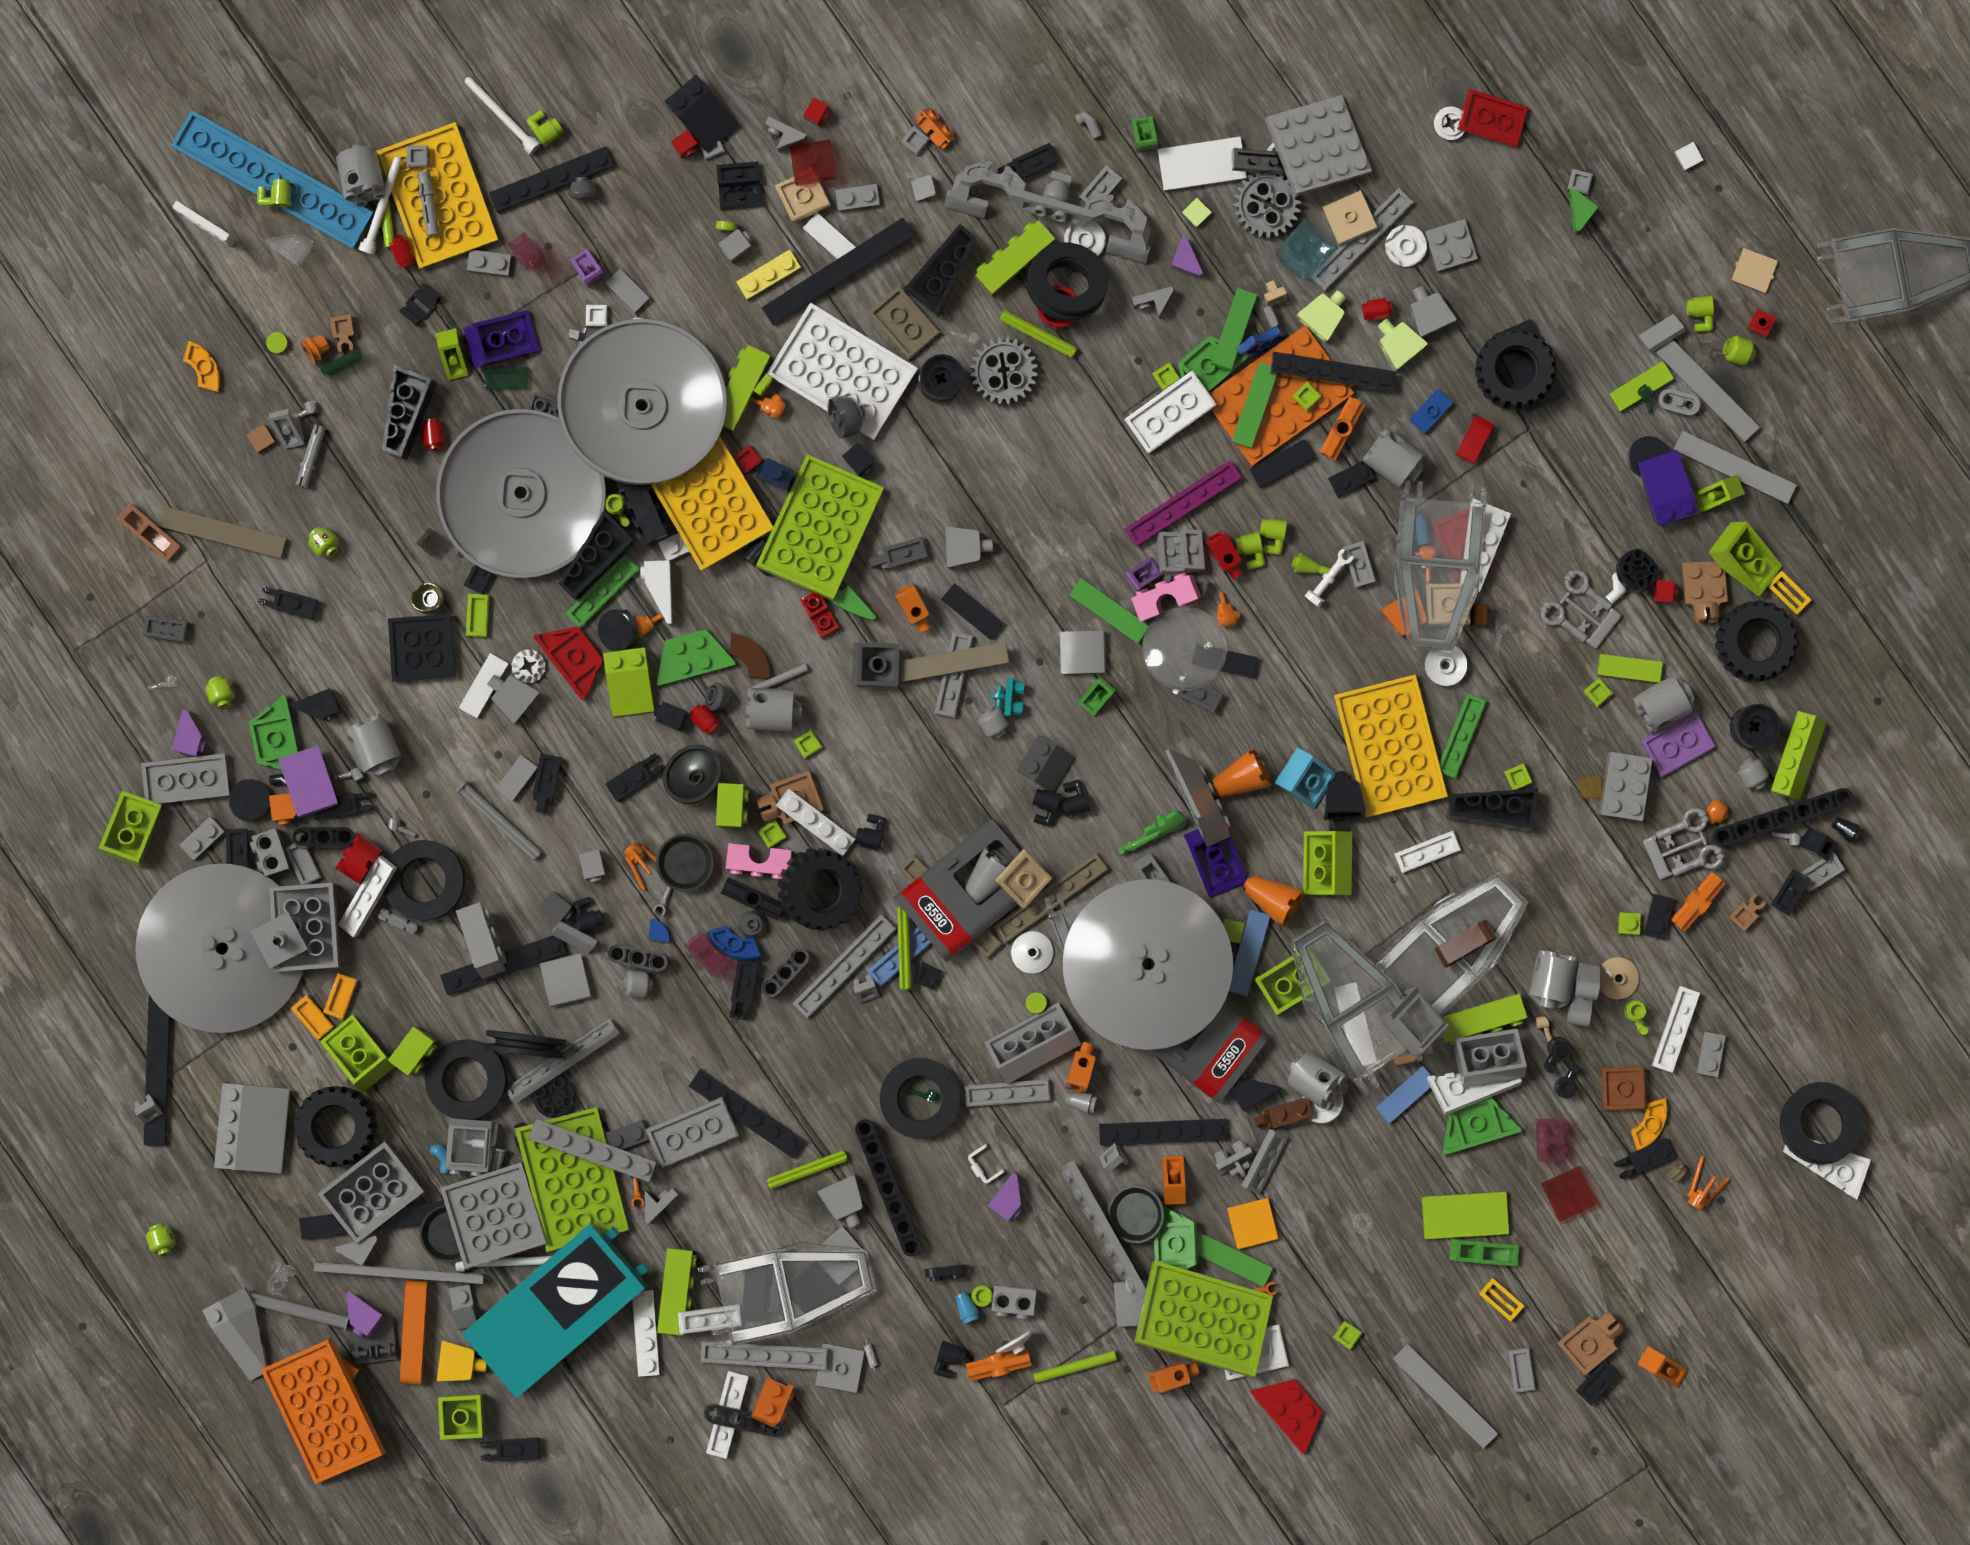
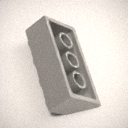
M1059 1002L984 1042L1006 1084L1081 1045Z

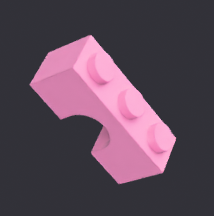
M1185 572L1175 576V581L1167 583L1165 580L1155 584L1156 588L1148 591L1145 588L1137 591V596L1131 598L1140 622L1164 614L1161 608V600L1166 594L1172 595L1176 599L1178 606H1184L1201 599L1202 597L1194 576L1186 575Z
M728 843L726 869H730L731 874L742 875L743 871H750L751 876L763 877L764 873L772 874V878L782 879L783 875L780 873L782 869L786 870L789 866L787 862L792 858V850L770 848L768 860L758 864L750 858L749 845Z

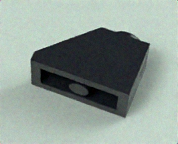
M331 688L291 703L292 708L320 720L325 719L326 722L337 719V714L342 713Z
M1241 1077L1233 1085V1088L1230 1089V1092L1244 1112L1279 1090L1277 1085L1251 1079L1243 1080Z

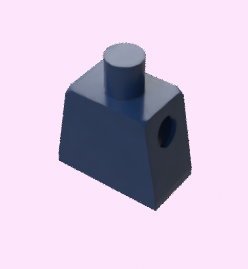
M764 458L755 478L789 494L798 473L770 458Z

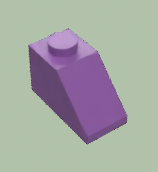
M182 709L172 750L199 757L200 753H204L206 747L204 735L191 712Z
M1015 1172L1010 1175L988 1204L991 1209L1007 1221L1010 1218L1015 1220L1021 1212L1019 1208L1021 1201L1018 1178Z
M348 1291L346 1298L350 1324L354 1327L353 1332L362 1339L364 1336L370 1339L385 1318Z

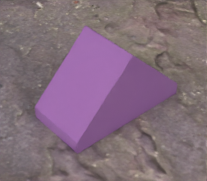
M1185 235L1180 240L1171 268L1197 278L1202 277L1203 272Z
M588 249L570 259L587 287L605 277Z
M1152 557L1125 573V577L1136 592L1162 575Z

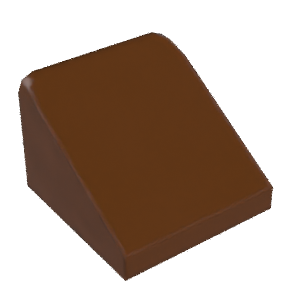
M1471 605L1469 607L1470 626H1486L1488 624V605Z

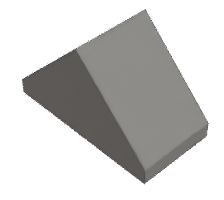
M376 1235L362 1239L357 1244L351 1242L335 1247L336 1252L364 1266L379 1241V1236Z

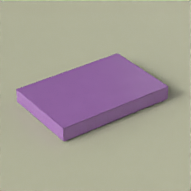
M1696 710L1664 729L1640 740L1647 756L1652 758V764L1660 778L1716 747Z
M319 746L278 759L298 818L339 805Z

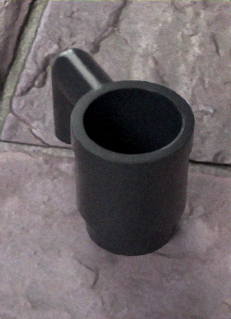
M761 538L751 543L741 556L756 568L766 542ZM757 568L765 576L771 575L770 573Z
M1074 780L1063 784L1065 792L1075 789L1077 794L1061 801L1066 817H1074L1091 812L1081 780Z
M1037 789L1032 805L1048 812L1046 817L1036 814L1033 822L1047 827L1052 826L1062 794L1046 789Z
M868 814L867 822L877 824L876 829L858 827L854 844L879 852L886 819L882 816Z
M590 897L574 901L572 904L579 930L584 934L605 926L600 910L583 913V907L592 905Z
M1557 1036L1548 1042L1547 1050L1550 1055L1544 1063L1545 1070L1548 1073H1553L1555 1071L1553 1066L1555 1061L1565 1060L1570 1056L1571 1047L1564 1038Z
M1577 1064L1570 1066L1565 1077L1556 1080L1554 1091L1559 1097L1569 1098L1575 1094L1577 1087L1573 1079L1580 1070Z
M942 1340L934 1367V1374L951 1379L953 1371L943 1368L944 1363L962 1366L966 1349Z

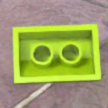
M1304 831V895H1352V832Z

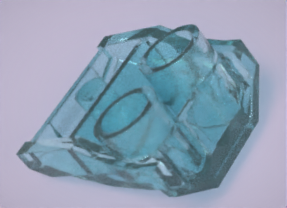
M1304 219L1276 251V255L1281 264L1294 275L1308 280L1334 250L1336 245L1334 243L1331 244L1307 224L1308 221Z

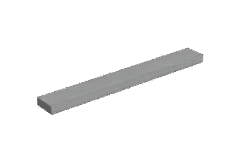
M316 1262L314 1264V1271L477 1284L485 1283L484 1274L361 1266L329 1262Z

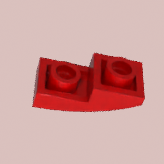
M1476 415L1456 452V456L1475 464L1495 424Z
M813 592L800 599L821 639L840 630L821 595Z

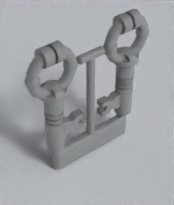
M1580 570L1569 571L1568 575L1564 577L1565 586L1569 592L1564 595L1560 603L1545 602L1540 608L1541 618L1547 625H1561L1580 641H1585L1597 649L1619 621L1621 614L1611 607L1612 604L1590 587L1589 578L1585 572ZM1576 575H1579L1584 580V584L1581 585L1580 589H1574L1570 584ZM1570 593H1585L1596 602L1595 608L1593 607L1590 612L1593 613L1595 611L1594 615L1596 616L1600 613L1599 610L1603 608L1605 610L1609 609L1610 612L1600 623L1568 597ZM1565 601L1598 626L1590 638H1587L1588 635L1584 633L1585 628H1588L1590 623L1585 624L1586 620H1583L1581 626L1577 628L1565 618V611L1561 604ZM1552 607H1556L1560 612L1555 621H1551L1546 617V614L1549 612L1548 610Z
M1690 808L1684 814L1681 822L1657 831L1656 835L1643 841L1660 880L1672 876V874L1674 877L1699 866L1707 869H1716L1722 864L1725 854L1722 853V847L1707 845L1705 836L1701 832L1709 820V817L1706 816V810ZM1698 813L1699 818L1702 817L1700 819L1702 822L1700 826H1691V822L1688 819L1691 814ZM1684 829L1691 832H1700L1701 838L1665 853H1661L1656 842L1657 838L1659 840L1664 838L1668 848L1670 847L1669 844L1675 845L1674 841L1671 840L1673 833ZM1701 841L1706 845L1700 851L1697 859L1685 864L1680 861V855H1677L1676 859L1672 857L1676 867L1671 869L1672 872L1668 870L1663 857ZM1714 850L1718 860L1716 863H1707L1704 857L1707 851Z

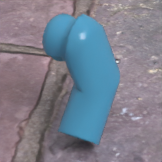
M441 1144L432 1145L430 1153L441 1161L440 1172L450 1173L449 1169H445L447 1149Z

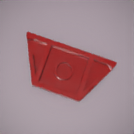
M578 626L535 634L533 638L581 701L585 700L604 661Z
M1295 1379L1250 1390L1249 1392L1299 1451L1304 1454L1322 1414V1411Z

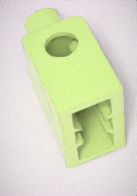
M1338 290L1330 299L1322 293L1301 310L1296 318L1322 341L1327 343L1345 313L1339 306L1346 297Z
M1385 319L1378 325V328L1385 335L1378 343L1394 371L1400 369L1428 345L1425 340L1404 322L1394 327L1388 319Z

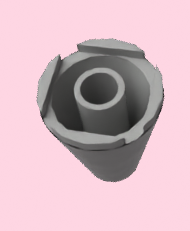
M988 846L983 849L964 889L976 905L982 904L1002 888L995 879L1011 863L995 849L991 852L988 851Z

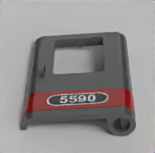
M992 819L988 820L893 898L930 941L936 952L945 962L958 954L1017 905L1003 888L982 905H976L954 879V874L994 841H1000L1014 859L1020 853Z
M1224 1002L1215 1018L1201 1031L1187 1050L1174 1045L1149 1051L1215 1102H1220L1262 1049L1268 1039V1035Z

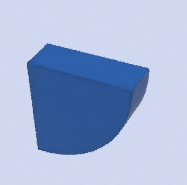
M651 919L648 940L670 942V936L666 927L661 922Z

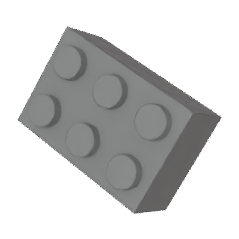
M1615 752L1608 753L1598 815L1638 822L1643 821L1652 758Z
M479 902L457 910L456 913L474 968L480 977L484 979L506 971L504 964L507 963L504 951L498 946L501 944L498 933L495 932L492 926L495 923L487 907L483 908Z
M1518 1029L1455 1039L1454 1053L1462 1087L1525 1077L1527 1065Z

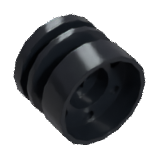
M939 354L930 357L922 365L919 374L918 384L921 393L928 400L936 403H944L954 399L963 384V368L959 361L952 356ZM943 376L944 382H942L940 385L937 384L936 378Z
M1752 704L1735 712L1731 718L1729 729L1733 741L1740 747L1750 750L1772 744L1777 739L1781 726L1777 713L1770 706ZM1755 723L1754 731H1750L1751 724Z

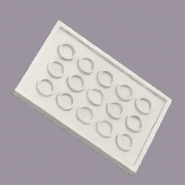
M810 303L766 374L827 412L829 399L837 396L852 397L865 410V417L859 432L874 440L918 368Z

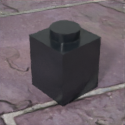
M858 442L842 455L844 461L857 476L863 474L865 477L874 469L872 467L875 464L873 459Z
M663 701L662 705H657L653 716L656 717V722L680 731L688 712Z
M1809 827L1803 835L1799 846L1810 854L1828 861L1838 843L1828 835Z

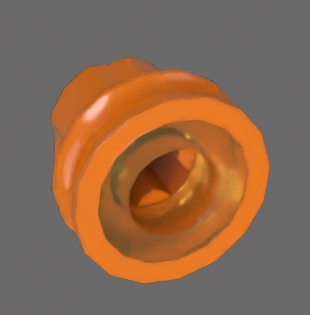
M321 334L312 340L307 337L305 341H300L304 354L314 365L317 360H322L321 355L330 350L327 341Z

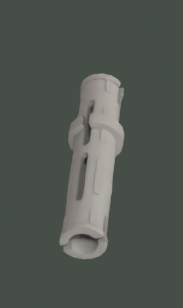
M430 171L417 173L420 189L418 195L422 201L426 236L439 235L433 196L435 195V190L432 189Z
M313 425L303 462H300L299 465L301 468L295 485L308 489L312 473L316 470L315 463L327 428Z

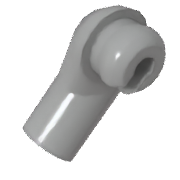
M1081 111L1080 114L1075 115L1079 125L1086 123L1092 138L1102 135L1096 119L1088 112Z

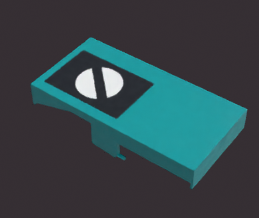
M591 1222L462 1333L464 1338L516 1399L648 1286L641 1276L650 1268L645 1262L641 1263L636 1269L630 1265L611 1242L619 1234L614 1226L603 1234Z

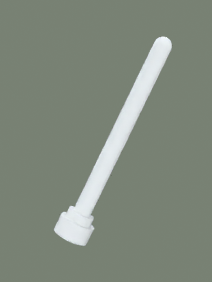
M467 77L465 84L523 142L524 150L529 155L537 151L542 143L536 137L528 136L471 77Z
M398 156L393 159L384 185L385 197L379 200L367 238H364L358 249L372 255L375 254L377 248L374 241L402 160Z
M551 1256L506 1257L474 1267L542 1265ZM462 1259L456 1261V1272H465L466 1269H464Z

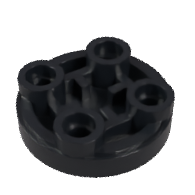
M1653 436L1639 438L1630 446L1627 454L1629 469L1641 477L1637 462L1669 452L1668 447L1662 440Z
M1641 549L1625 553L1619 558L1616 565L1618 580L1626 589L1632 592H1643L1649 589L1655 583L1659 573V566Z
M614 609L607 611L600 618L598 624L599 637L604 646L609 650H627L638 640L639 632L630 611Z
M254 779L242 780L235 784L229 793V807L232 813L241 820H259L265 817L270 809V791L260 781Z
M556 1076L533 1092V1101L536 1109L542 1115L550 1118L561 1117L569 1113L576 1100L573 1085L561 1076Z

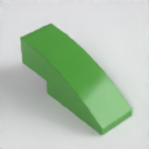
M849 585L843 591L839 588L834 600H830L836 606L853 615L871 621L877 619Z
M1451 1239L1449 1260L1517 1266L1519 1245Z

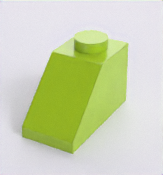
M457 329L436 333L438 350L448 380L469 376Z
M1735 475L1693 494L1699 513H1702L1744 495L1745 492L1738 476Z

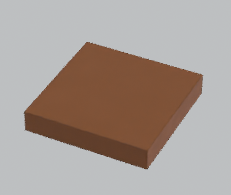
M1645 1066L1602 1068L1603 1110L1647 1109Z

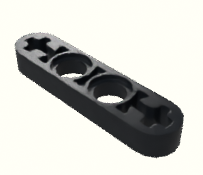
M709 1404L704 1410L705 1419L716 1425L772 1437L780 1436L785 1430L784 1422H779V1429H775L774 1432L770 1427L764 1426L765 1423L761 1421L758 1427L751 1428L749 1421L752 1418V1411L719 1404ZM716 1408L718 1413L724 1414V1410H727L724 1415V1422H722L723 1418L715 1416L712 1419L709 1412L714 1411ZM733 1412H737L740 1416L739 1421L735 1424L729 1422V1416Z

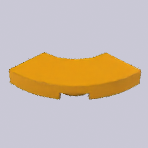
M188 341L183 361L190 364L196 370L198 387L219 393L220 373L215 360L203 347Z
M1666 1098L1646 1103L1647 1109H1645L1642 1122L1630 1130L1636 1150L1650 1145L1662 1131L1667 1119Z

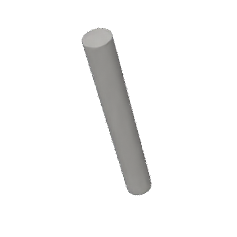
M802 664L750 688L769 689L807 672V666Z

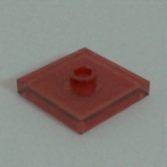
M831 139L789 146L796 186L837 179Z
M1580 1166L1541 1183L1558 1222L1597 1205Z

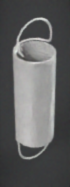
M864 1345L870 1368L878 1365L872 1345Z

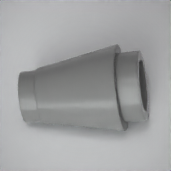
M1068 1092L1066 1105H1070L1087 1114L1095 1113L1098 1097L1091 1093Z

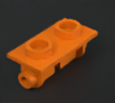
M926 108L915 118L917 125L926 134L931 130L934 131L929 138L938 148L941 147L944 150L949 145V142L956 140L952 129L939 120V115L933 109Z

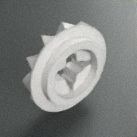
M1456 107L1441 109L1434 119L1435 132L1441 138L1449 141L1460 138L1465 132L1457 130L1459 121L1454 124V131L1450 127L1443 128V126L1447 123V117L1451 121L1460 120L1462 111Z
M531 649L520 651L514 656L511 664L514 676L524 683L536 682L543 676L545 671L543 657L537 651ZM524 658H526V660H528L529 663L537 662L534 664V666L531 667L533 673L532 675L527 669L520 670L523 666H525Z

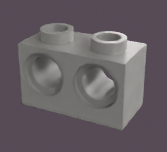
M277 828L251 836L253 841L250 842L253 853H257L260 860L257 862V866L261 874L264 873L266 877L292 869ZM268 837L271 840V846L268 849H263L261 841ZM272 857L278 860V866L275 869H270L268 866V861Z
M994 1285L991 1311H995L996 1316L1008 1317V1313L1016 1314V1318L1029 1319V1315L1034 1316L1036 1289ZM1001 1295L1009 1298V1304L1005 1307L997 1304V1299ZM1021 1298L1029 1299V1308L1021 1309L1018 1306V1301Z

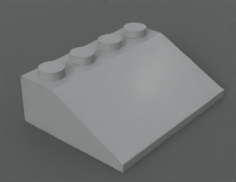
M1170 749L1165 750L1175 781L1206 846L1208 847L1230 837L1228 829L1231 828L1227 817H1222L1220 813L1223 809L1219 800H1214L1212 797L1215 792L1211 783L1206 784L1204 780L1207 776L1202 765L1198 767L1194 759Z
M335 883L269 887L271 920L289 911L308 947L307 950L276 965L275 972L341 967Z
M222 1083L214 1168L283 1173L291 1089Z
M385 1139L320 1189L317 1194L357 1244L422 1194L424 1190Z

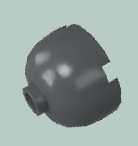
M837 396L828 400V416H833L834 422H831V426L836 436L840 439L856 434L861 429L863 418L865 417L863 406H859L858 402L849 396Z

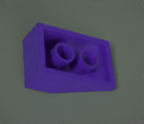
M528 310L472 323L463 328L474 368L492 365L540 350Z
M1677 449L1637 462L1652 518L1658 526L1699 513L1692 488Z
M1199 829L1184 834L1209 897L1246 882L1247 877L1231 837L1207 847Z

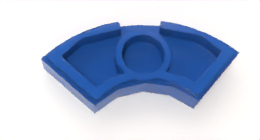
M1275 326L1264 334L1252 335L1236 349L1241 355L1257 354L1256 350L1269 349L1288 337V334L1284 329Z
M728 926L707 931V937L712 945L724 955L742 961L761 959V954L754 938L745 939L738 937L730 931Z

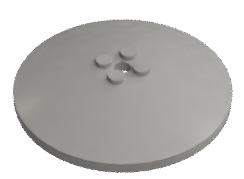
M632 319L613 323L585 339L566 363L559 382L557 395L561 428L577 456L601 475L618 482L634 485H651L667 482L684 475L706 458L716 444L723 428L727 407L726 389L721 371L706 347L683 329L666 322L651 319ZM639 401H644L647 403L648 408L644 411H639L636 408V404Z
M510 409L495 412L477 420L454 440L446 452L439 469L436 500L438 513L445 532L454 546L468 560L494 574L513 578H528L551 573L574 560L604 510L606 489L604 476L586 465L571 448L563 433L558 417L538 410ZM519 486L524 487L527 491L526 496L523 498H517L514 494L515 489Z
M209 864L177 875L153 896L138 926L135 947L136 962L141 980L147 992L166 1014L176 1021L200 1031L227 1033L245 1030L267 1020L289 1000L301 979L303 970L275 972V966L269 968L250 932L271 921L269 887H280L273 880L247 867L233 864ZM221 942L226 943L228 946L227 953L223 955L216 952V946Z
M1140 879L1128 881L1113 886L1096 896L1075 919L1068 933L1063 952L1064 983L1077 1013L1088 1026L1102 1037L1121 1046L1133 1049L1151 1050L1167 1048L1197 1035L1220 1011L1232 981L1233 955L1231 944L1218 915L1194 892L1163 880ZM1145 958H1151L1154 961L1155 965L1152 970H1145L1143 968L1142 962Z

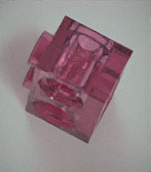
M525 232L508 243V246L525 270L528 268L532 270L541 263L540 260L543 257Z
M700 931L684 945L712 977L729 964Z
M1563 1118L1536 1119L1537 1161H1565V1156H1568V1144H1564V1135H1567L1568 1127L1567 1122H1564ZM1550 1123L1557 1125L1558 1130L1554 1135H1549L1547 1132V1126ZM1551 1144H1555L1558 1147V1153L1555 1156H1550L1547 1152V1148Z

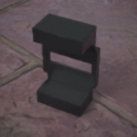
M423 283L420 286V290L414 292L405 303L406 306L402 307L399 312L417 326L422 319L425 320L434 310L435 304L441 297ZM414 297L430 309L427 314L411 301Z

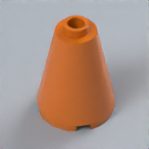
M1255 748L1248 750L1212 779L1213 784L1211 785L1215 796L1219 795L1221 798L1272 786L1269 782L1271 778L1263 760H1257L1256 758L1258 752Z
M1257 875L1253 876V878L1249 877L1243 886L1245 894L1283 928L1291 921L1292 918L1290 916L1293 912H1297L1304 897V891L1299 888Z

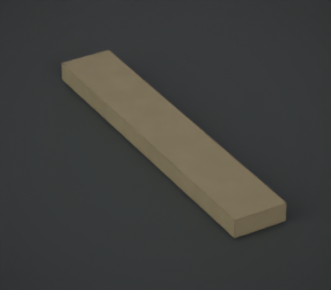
M164 506L159 527L280 559H282L287 540L284 537Z
M1001 642L899 661L898 683L1008 664L1010 661L1007 643Z
M1097 853L1093 854L1040 892L1025 909L1019 907L993 927L1003 941L1007 943L1102 875L1108 868Z
M913 854L899 870L913 882L926 872L928 868ZM988 929L971 942L987 959L1002 945Z

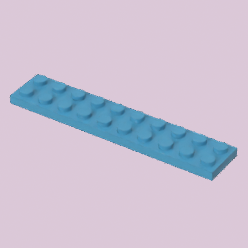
M193 110L188 114L171 144L172 148L257 195L258 187L262 186L266 187V197H271V186L274 179L290 180L291 207L278 208L351 249L355 248L374 214L363 206L357 207L355 203L346 201L342 194Z

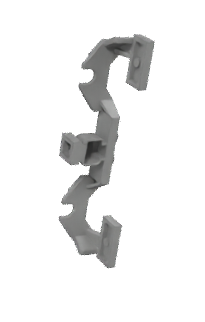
M986 161L965 167L963 172L956 175L952 191L948 190L944 208L983 219L985 218L989 201L968 196L970 187L980 183L1002 188L1019 210L1035 214L1039 217L1054 219L1057 222H1064L1079 227L1102 217L1124 222L1132 231L1131 240L1110 235L1105 253L1144 264L1147 262L1150 246H1147L1151 229L1143 212L1128 199L1123 208L1115 207L1113 205L1114 195L1086 201L1085 208L1067 203L1072 179L1070 175L1052 171L1049 183L1044 189L1043 196L1024 191L1026 184L1009 166H1005L1003 173L995 174L991 170L992 161Z

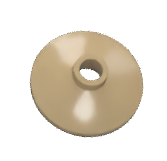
M1615 957L1606 960L1600 966V991L1605 996L1612 999H1624L1635 992L1639 983V974L1631 961ZM1617 974H1620L1623 979L1621 982L1615 981V976Z

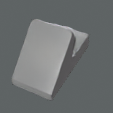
M768 116L765 123L768 132L777 137L780 134L783 135L777 146V151L806 141V134Z
M1173 287L1132 297L1133 308L1138 307L1139 310L1151 307L1150 303H1154L1159 318L1173 293Z
M289 409L269 413L268 419L285 449L304 445L305 441L298 413L291 414Z
M666 1188L658 1196L660 1201L657 1202L648 1191H645V1222L649 1224L679 1193L674 1188L670 1191Z
M467 1284L449 1288L453 1308L451 1312L457 1330L469 1328L477 1321L471 1285Z

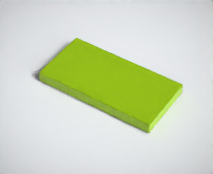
M1506 1192L1421 1197L1424 1239L1509 1234Z

